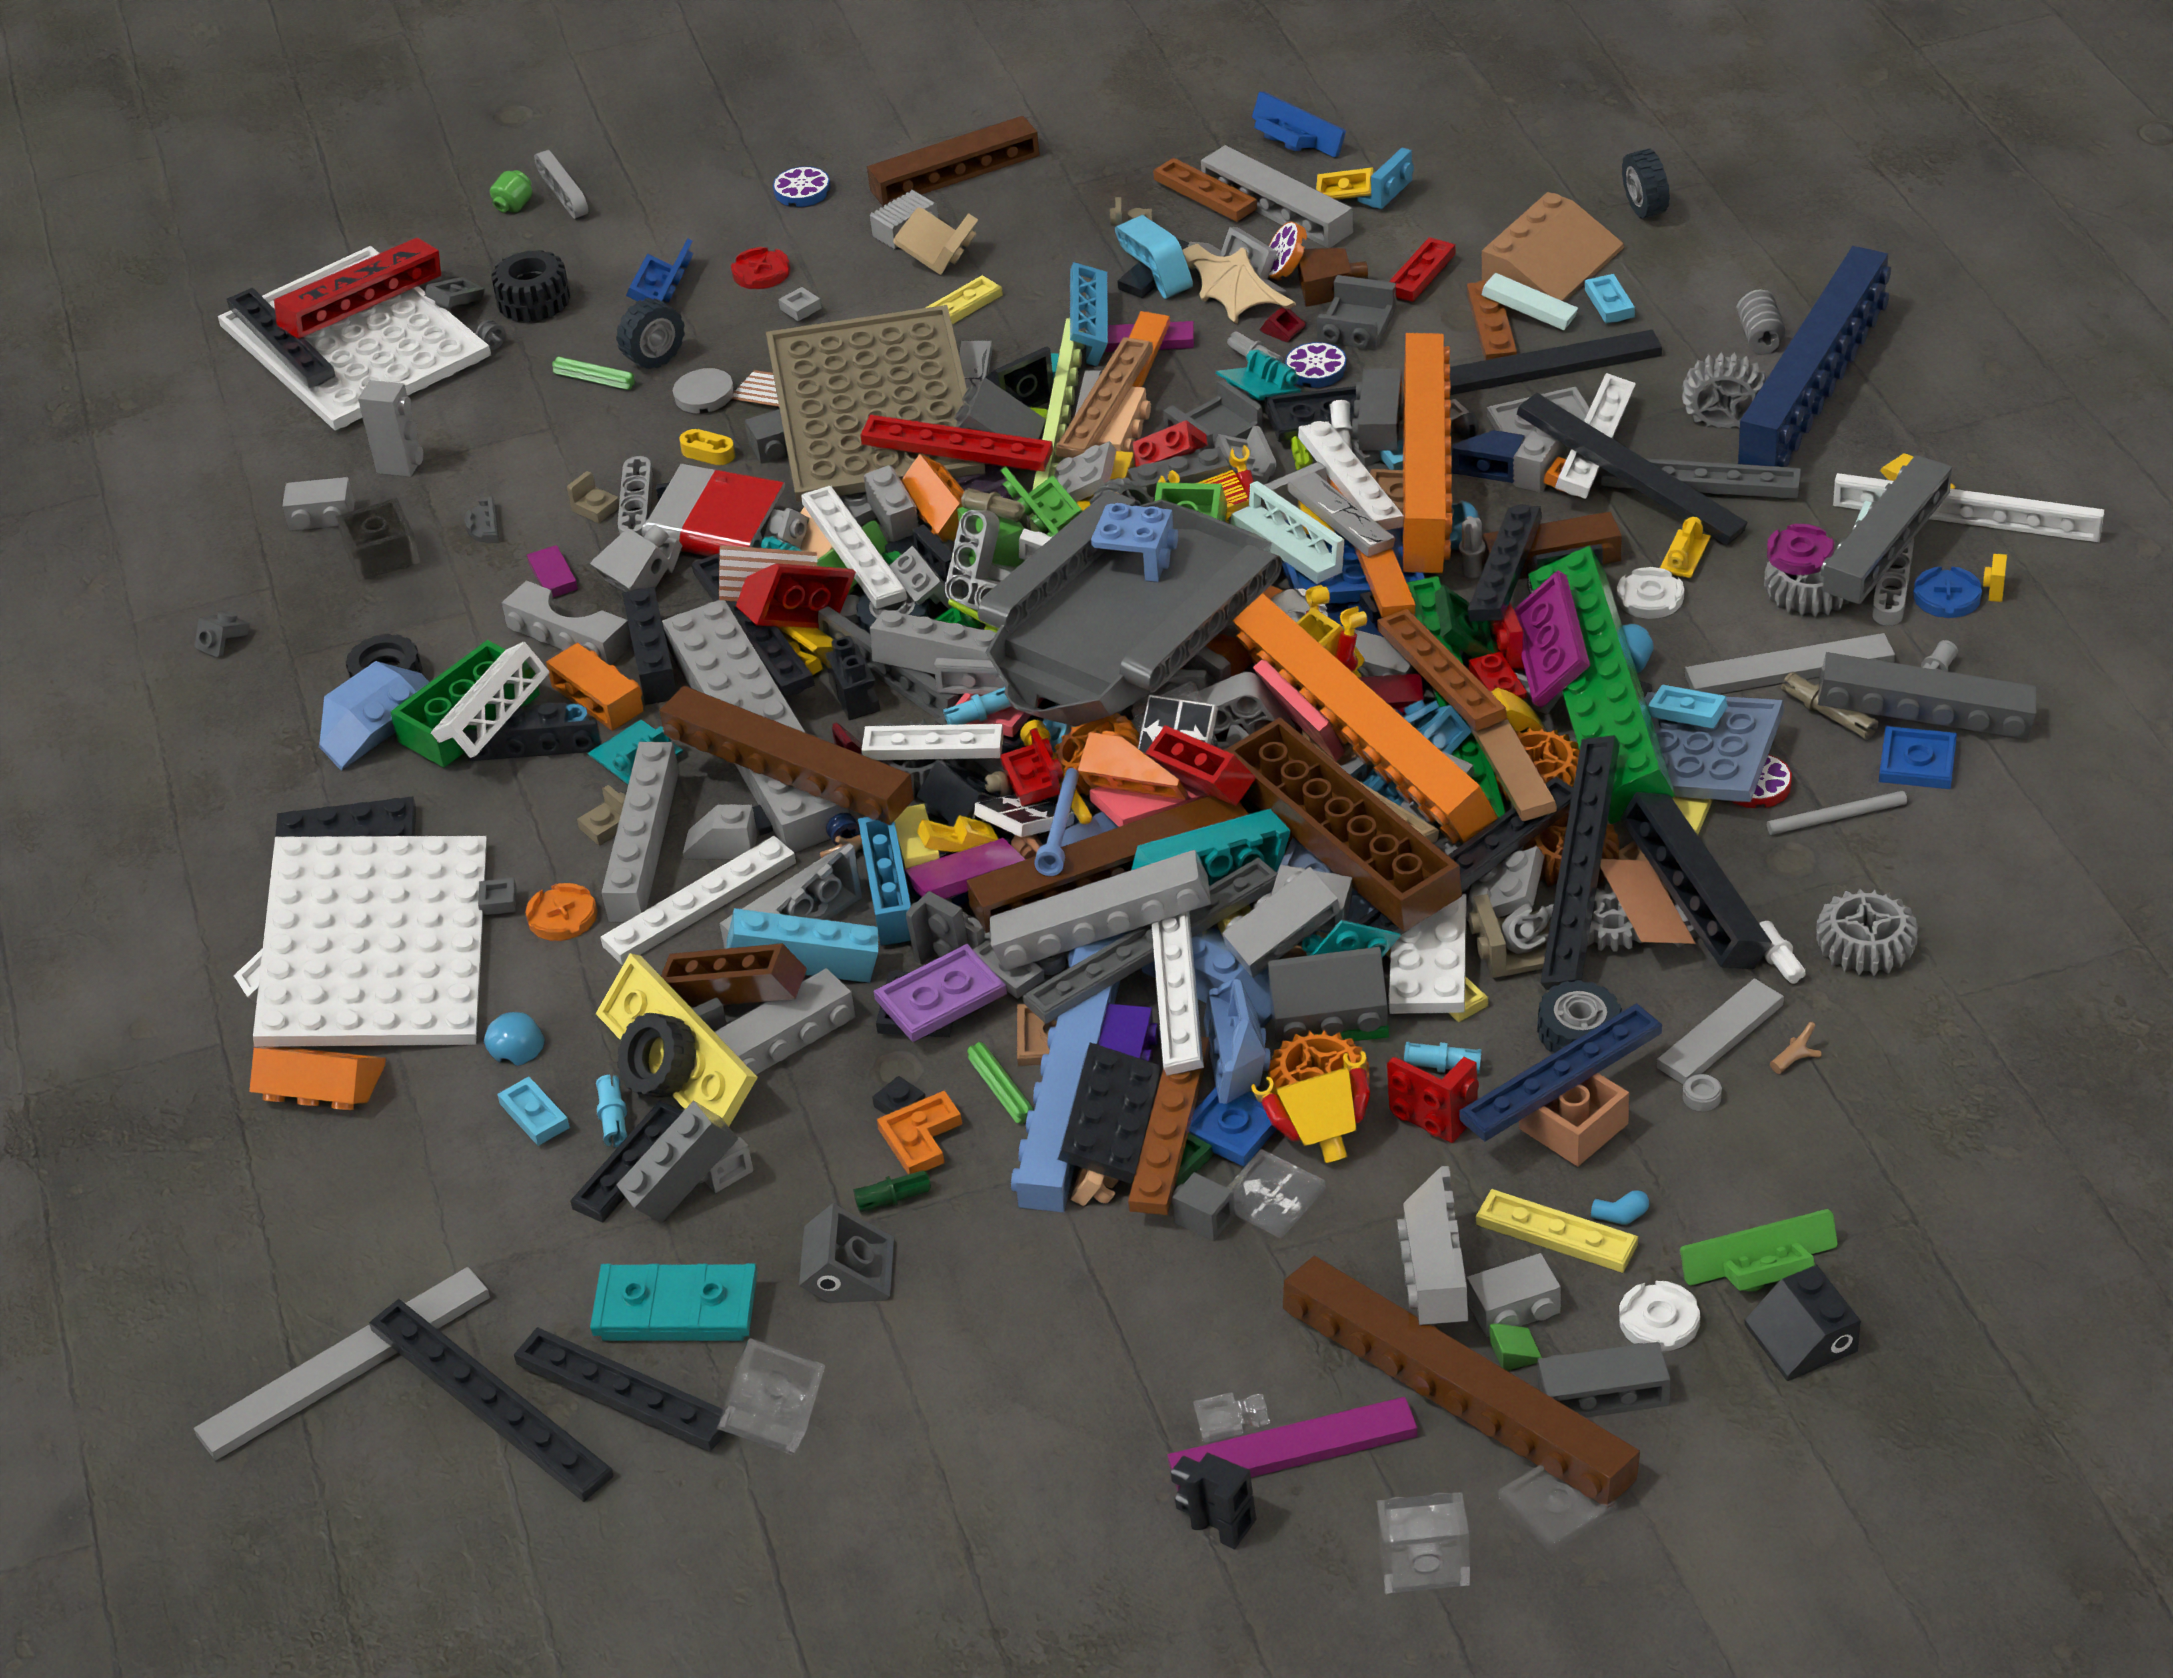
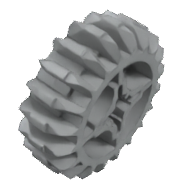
M1721 352L1716 359L1708 354L1705 362L1697 360L1695 368L1689 369L1687 377L1683 381L1682 389L1684 391L1682 400L1683 404H1686L1687 414H1693L1694 422L1703 420L1706 427L1713 425L1717 428L1726 427L1730 429L1734 426L1740 428L1741 418L1766 381L1765 371H1759L1757 362L1749 364L1747 356L1741 360L1737 359L1735 352L1731 357H1725Z
M1770 561L1767 562L1764 586L1769 594V600L1776 601L1777 608L1787 607L1788 613L1798 611L1801 616L1805 613H1812L1816 617L1818 612L1829 615L1831 609L1840 610L1842 604L1849 603V600L1823 592L1824 577L1821 576V571L1810 575H1792L1778 570L1771 565Z
M1859 889L1857 894L1845 891L1842 898L1833 896L1830 904H1824L1823 910L1819 914V919H1817L1816 939L1818 946L1821 947L1822 955L1829 957L1832 965L1842 964L1844 972L1855 969L1858 975L1862 971H1870L1875 976L1878 970H1882L1889 974L1892 967L1901 968L1905 960H1910L1918 941V924L1916 923V918L1913 917L1912 909L1904 907L1902 899L1892 900L1890 892L1882 896L1878 895L1875 889L1872 893H1864L1861 889Z

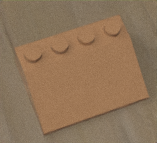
M1547 192L1482 250V280L1489 281L1495 273H1498L1566 302L1585 285V280L1591 279L1624 248V243L1573 200Z

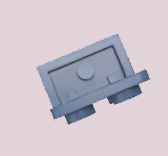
M1115 503L1105 506L1091 542L1094 548L1143 553L1145 581L1158 582L1163 569H1168L1171 549L1177 548L1178 530L1173 529V513L1171 509Z

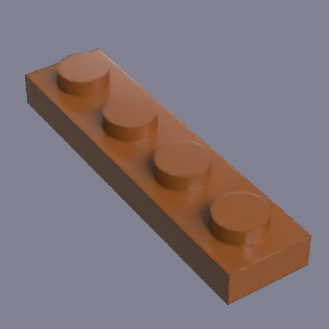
M1176 158L1170 159L1153 170L1155 181L1236 222L1257 209L1256 198Z
M1482 280L1476 283H1467V295L1484 359L1489 360L1516 355L1517 350L1504 305L1481 295L1483 287L1488 281Z

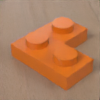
M944 1090L878 1118L877 1125L878 1130L909 1175L922 1170L927 1171L945 1163L943 1152L933 1137L962 1125L960 1112Z

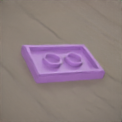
M968 944L874 990L877 1003L912 1042L1007 994L1006 985Z

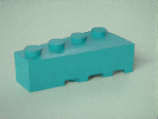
M1271 809L1138 845L1131 870L1195 850L1207 873L1209 886L1257 858H1260L1277 872L1284 857L1291 830Z

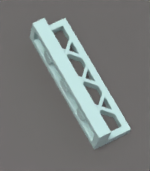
M1259 481L1250 484L1249 506L1231 514L1232 525L1255 533L1272 542L1271 553L1279 555L1283 561L1293 566L1316 584L1342 573L1344 539ZM1261 497L1264 499L1268 510L1261 506ZM1281 511L1285 513L1290 525L1285 522ZM1302 525L1307 528L1311 539L1307 537ZM1324 540L1332 545V554L1328 551Z

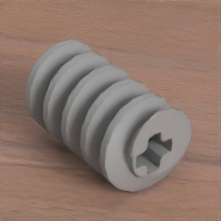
M1753 290L1738 301L1736 309L1750 349L1762 355L1771 354L1778 348L1780 342L1785 337L1786 329L1773 294L1768 290Z

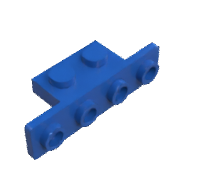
M1260 91L1258 93L1252 118L1256 120L1254 128L1264 132L1265 138L1273 141H1283L1286 148L1294 151H1301L1302 148H1315L1332 157L1339 156L1346 134L1345 129L1267 92Z
M687 238L673 266L647 254L626 296L635 301H643L645 298H656L662 302L666 301L669 303L676 289L672 284L678 286L685 271L681 267L687 269L694 254L689 251L693 240Z

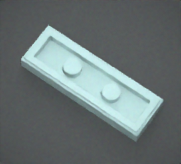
M1495 273L1484 285L1481 294L1484 297L1562 330L1568 327L1576 317L1578 307L1498 273Z

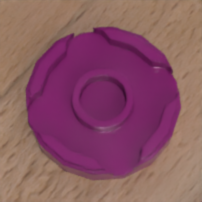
M1791 524L1787 526V530L1779 532L1778 529L1768 538L1767 558L1771 565L1778 570L1792 575L1819 573L1827 557L1831 558L1834 554L1835 542L1832 537L1831 539L1827 537L1826 531L1820 527L1809 524Z

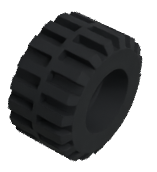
M543 250L518 252L502 259L503 262L497 263L495 269L492 270L491 279L499 312L508 319L512 318L513 321L517 322L541 321L544 318L555 316V313L561 312L564 306H567L569 303L570 290L565 265L559 256H554V253L544 252Z

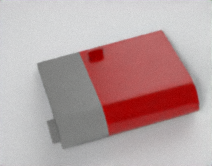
M680 464L649 519L643 523L642 536L644 537L652 526L656 524L669 535V538L677 539L682 544L681 552L708 557L720 553V545L761 548V529L782 494L785 483Z

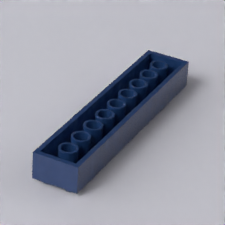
M1857 246L1851 247L1741 418L1738 464L1788 467L1790 455L1793 451H1798L1803 434L1810 432L1813 418L1815 415L1821 414L1825 399L1831 397L1834 392L1836 381L1838 379L1842 380L1846 371V365L1848 362L1854 361L1858 346L1865 343L1869 328L1875 327L1879 312L1881 310L1884 311L1888 305L1889 292H1885L1886 285L1891 276V267L1887 266L1888 253Z

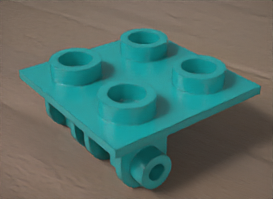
M1259 349L1248 352L1246 357L1248 361L1247 367L1219 370L1215 373L1226 379V382L1231 386L1247 391L1248 396L1256 400H1264V397L1301 393V389L1294 386L1299 378L1296 370L1276 360L1274 357H1270Z
M639 720L588 752V754L625 783L629 784L639 742H672V740L664 735L662 726L655 730L643 720ZM673 743L676 756L683 753V749Z
M1341 920L1326 938L1315 934L1305 937L1302 942V949L1306 951L1307 956L1380 947L1382 958L1401 935L1400 933Z

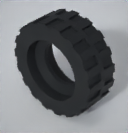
M384 634L372 636L370 639L361 641L359 645H355L351 653L347 655L346 668L349 679L375 661L381 663L397 662L400 664L396 667L415 671L423 675L417 646L411 642V639L404 638L402 635Z
M644 1013L643 1016L639 1015L635 1018L634 1022L629 1023L626 1027V1032L620 1039L621 1044L618 1047L617 1053L619 1054L617 1061L618 1068L620 1069L619 1075L621 1080H624L626 1083L625 1086L628 1089H632L637 1094L664 1098V1096H673V1093L679 1092L683 1088L684 1083H687L690 1078L689 1075L694 1068V1057L696 1056L695 1039L690 1032V1027L684 1024L685 1021L663 1014ZM657 1037H661L664 1043L663 1060L658 1071L651 1073L649 1067L650 1050Z

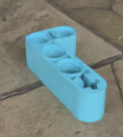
M1140 215L1115 227V233L1121 247L1151 269L1157 288L1164 299L1193 287L1192 277L1182 248L1174 235L1144 215Z

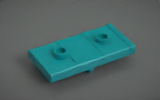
M705 1263L697 1265L601 1264L590 1325L592 1335L601 1336L602 1341H743L744 1337L749 1336L758 1274L756 1263Z

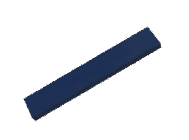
M1636 1003L1459 1110L1460 1121L1486 1142L1662 1034V1024Z

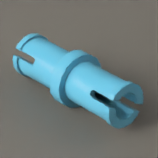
M1004 686L980 697L978 694L971 696L969 701L943 709V713L948 725H964L977 719L980 722L987 719V715L1013 706H1011L1005 695Z
M1406 1042L1404 1061L1413 1066L1437 1068V1072L1445 1073V1069L1451 1070L1463 1057L1477 1062V1073H1479L1481 1049L1448 1047V1043L1440 1042V1046Z
M604 1075L596 1081L599 1104L596 1109L597 1116L602 1121L604 1143L610 1146L612 1144V1136L613 1147H618L628 1136L624 1119L627 1115V1106L621 1098L620 1079L614 1075L612 1078L613 1086H611V1076Z

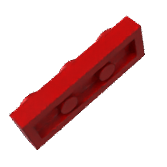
M1429 237L1389 281L1396 283V297L1414 302L1456 255V244Z

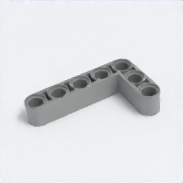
M969 510L962 515L945 585V593L949 600L953 599L978 610L982 598L1000 583L999 581L988 579L1000 525L998 517L989 510ZM979 517L983 521V529L980 533L976 529V521ZM972 549L976 554V561L973 565L969 561V553ZM964 582H966L969 587V592L966 597H964L961 591Z
M1251 672L1237 674L1179 699L1212 704L1218 707L1213 735L1230 728L1231 725H1238L1240 723L1251 735L1280 717L1296 730L1291 718L1261 678ZM1145 715L1131 720L1140 736Z

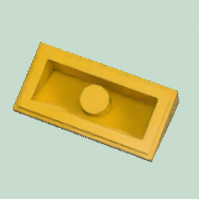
M1372 167L1317 174L1316 190L1335 200L1370 196L1371 176L1376 171Z
M776 626L784 636L796 640L800 648L813 656L819 657L820 661L827 666L825 653L833 651L831 642L834 639L818 628Z

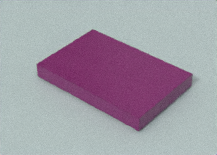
M1004 838L904 869L907 882L921 897L930 891L943 899H947L968 892L966 880L1026 859Z

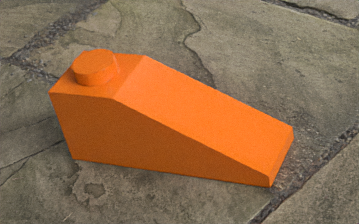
M1103 731L1102 734L1089 732L1078 772L1087 785L1181 800L1187 799L1188 793L1178 778L1125 740L1121 735L1112 731Z

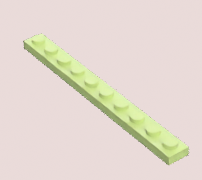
M1066 318L1042 439L1052 441L1053 452L1045 472L1036 471L1033 489L1052 475L1054 476L1056 466L1059 464L1058 462H1061L1064 458L1056 456V445L1065 433L1067 424L1071 422L1070 405H1074V386L1078 385V368L1082 364L1081 349L1085 348V344L1070 340V318ZM1032 513L1029 516L1031 531L1039 532V529L1031 520V517L1034 516Z

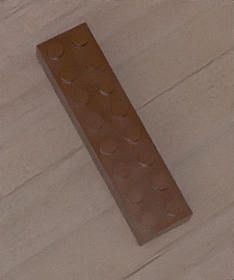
M1281 717L1224 750L1234 754L1256 777L1244 795L1262 811L1271 809L1291 830L1290 835L1333 872L1342 876L1352 877V888L1402 931L1409 930L1462 897L1460 866Z

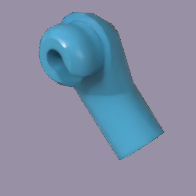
M1636 1190L1629 1192L1614 1203L1595 1199L1592 1205L1591 1218L1628 1225L1648 1210L1649 1198L1645 1192Z

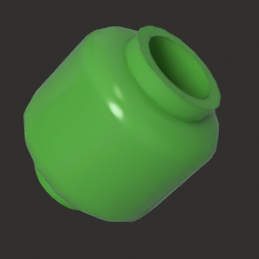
M518 170L503 172L490 188L493 206L503 213L507 211H521L533 193L530 179Z

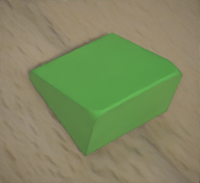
M1498 1323L1490 1324V1343L1503 1369L1509 1371L1538 1363V1359L1542 1358L1528 1328Z

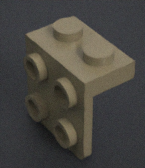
M1488 894L1473 896V912L1468 913L1471 933L1477 936L1480 958L1486 960L1491 977L1495 978L1543 969L1547 941L1531 952L1516 954L1506 947V942L1501 932L1502 924L1507 917L1496 918ZM1538 911L1530 912L1529 914H1536ZM1549 920L1546 927L1538 935L1549 934Z

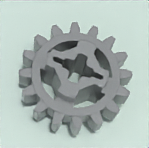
M1610 884L1605 885V890L1600 891L1597 888L1588 945L1596 942L1598 943V950L1601 951L1606 945H1609L1613 952L1618 950V945L1622 944L1628 949L1632 948V940L1641 943Z

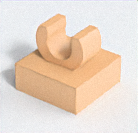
M1081 1168L1071 1200L1085 1206L1094 1196L1099 1202L1108 1204L1114 1197L1115 1192L1105 1186L1112 1189L1119 1180Z

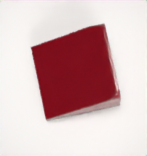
M1281 307L1265 321L1260 331L1288 342L1304 329L1306 324L1291 309Z
M837 722L832 724L834 744L862 755V743Z

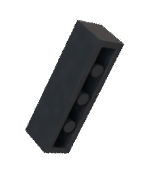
M640 588L624 592L622 596L645 705L669 701L677 691L655 588Z

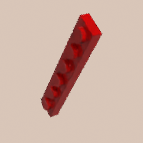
M869 415L860 435L861 445L1045 472L1053 452L1052 441L877 415Z

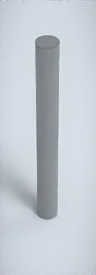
M1898 791L1767 821V829L1770 835L1906 805L1907 796L1904 791Z

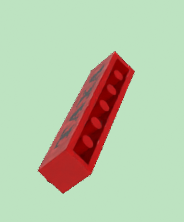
M416 237L274 299L277 326L300 339L440 277L439 250Z

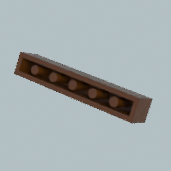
M1020 116L867 166L870 191L884 207V205L888 206L889 202L892 203L893 200H897L898 197L901 198L902 195H906L907 192L910 193L911 189L922 195L1040 156L1037 130L1024 116Z

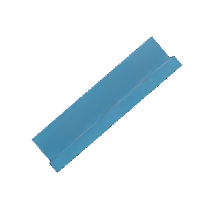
M1073 262L1070 269V340L1085 344L1086 363L1098 367L1108 344L1107 272ZM1081 276L1091 278V281L1087 282ZM1085 292V293H1086V298H1085L1083 295H1081L1080 293ZM1082 310L1086 311V316L1081 312ZM1085 328L1086 333L1080 332L1079 329Z
M1451 705L1438 707L1427 713L1414 726L1440 751L1451 754L1472 732ZM1374 769L1361 781L1364 785L1399 806L1404 802V799L1395 789L1397 785L1392 780L1388 784L1385 783Z

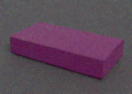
M557 545L527 554L528 564L540 586L550 589L553 598L578 589L576 579Z

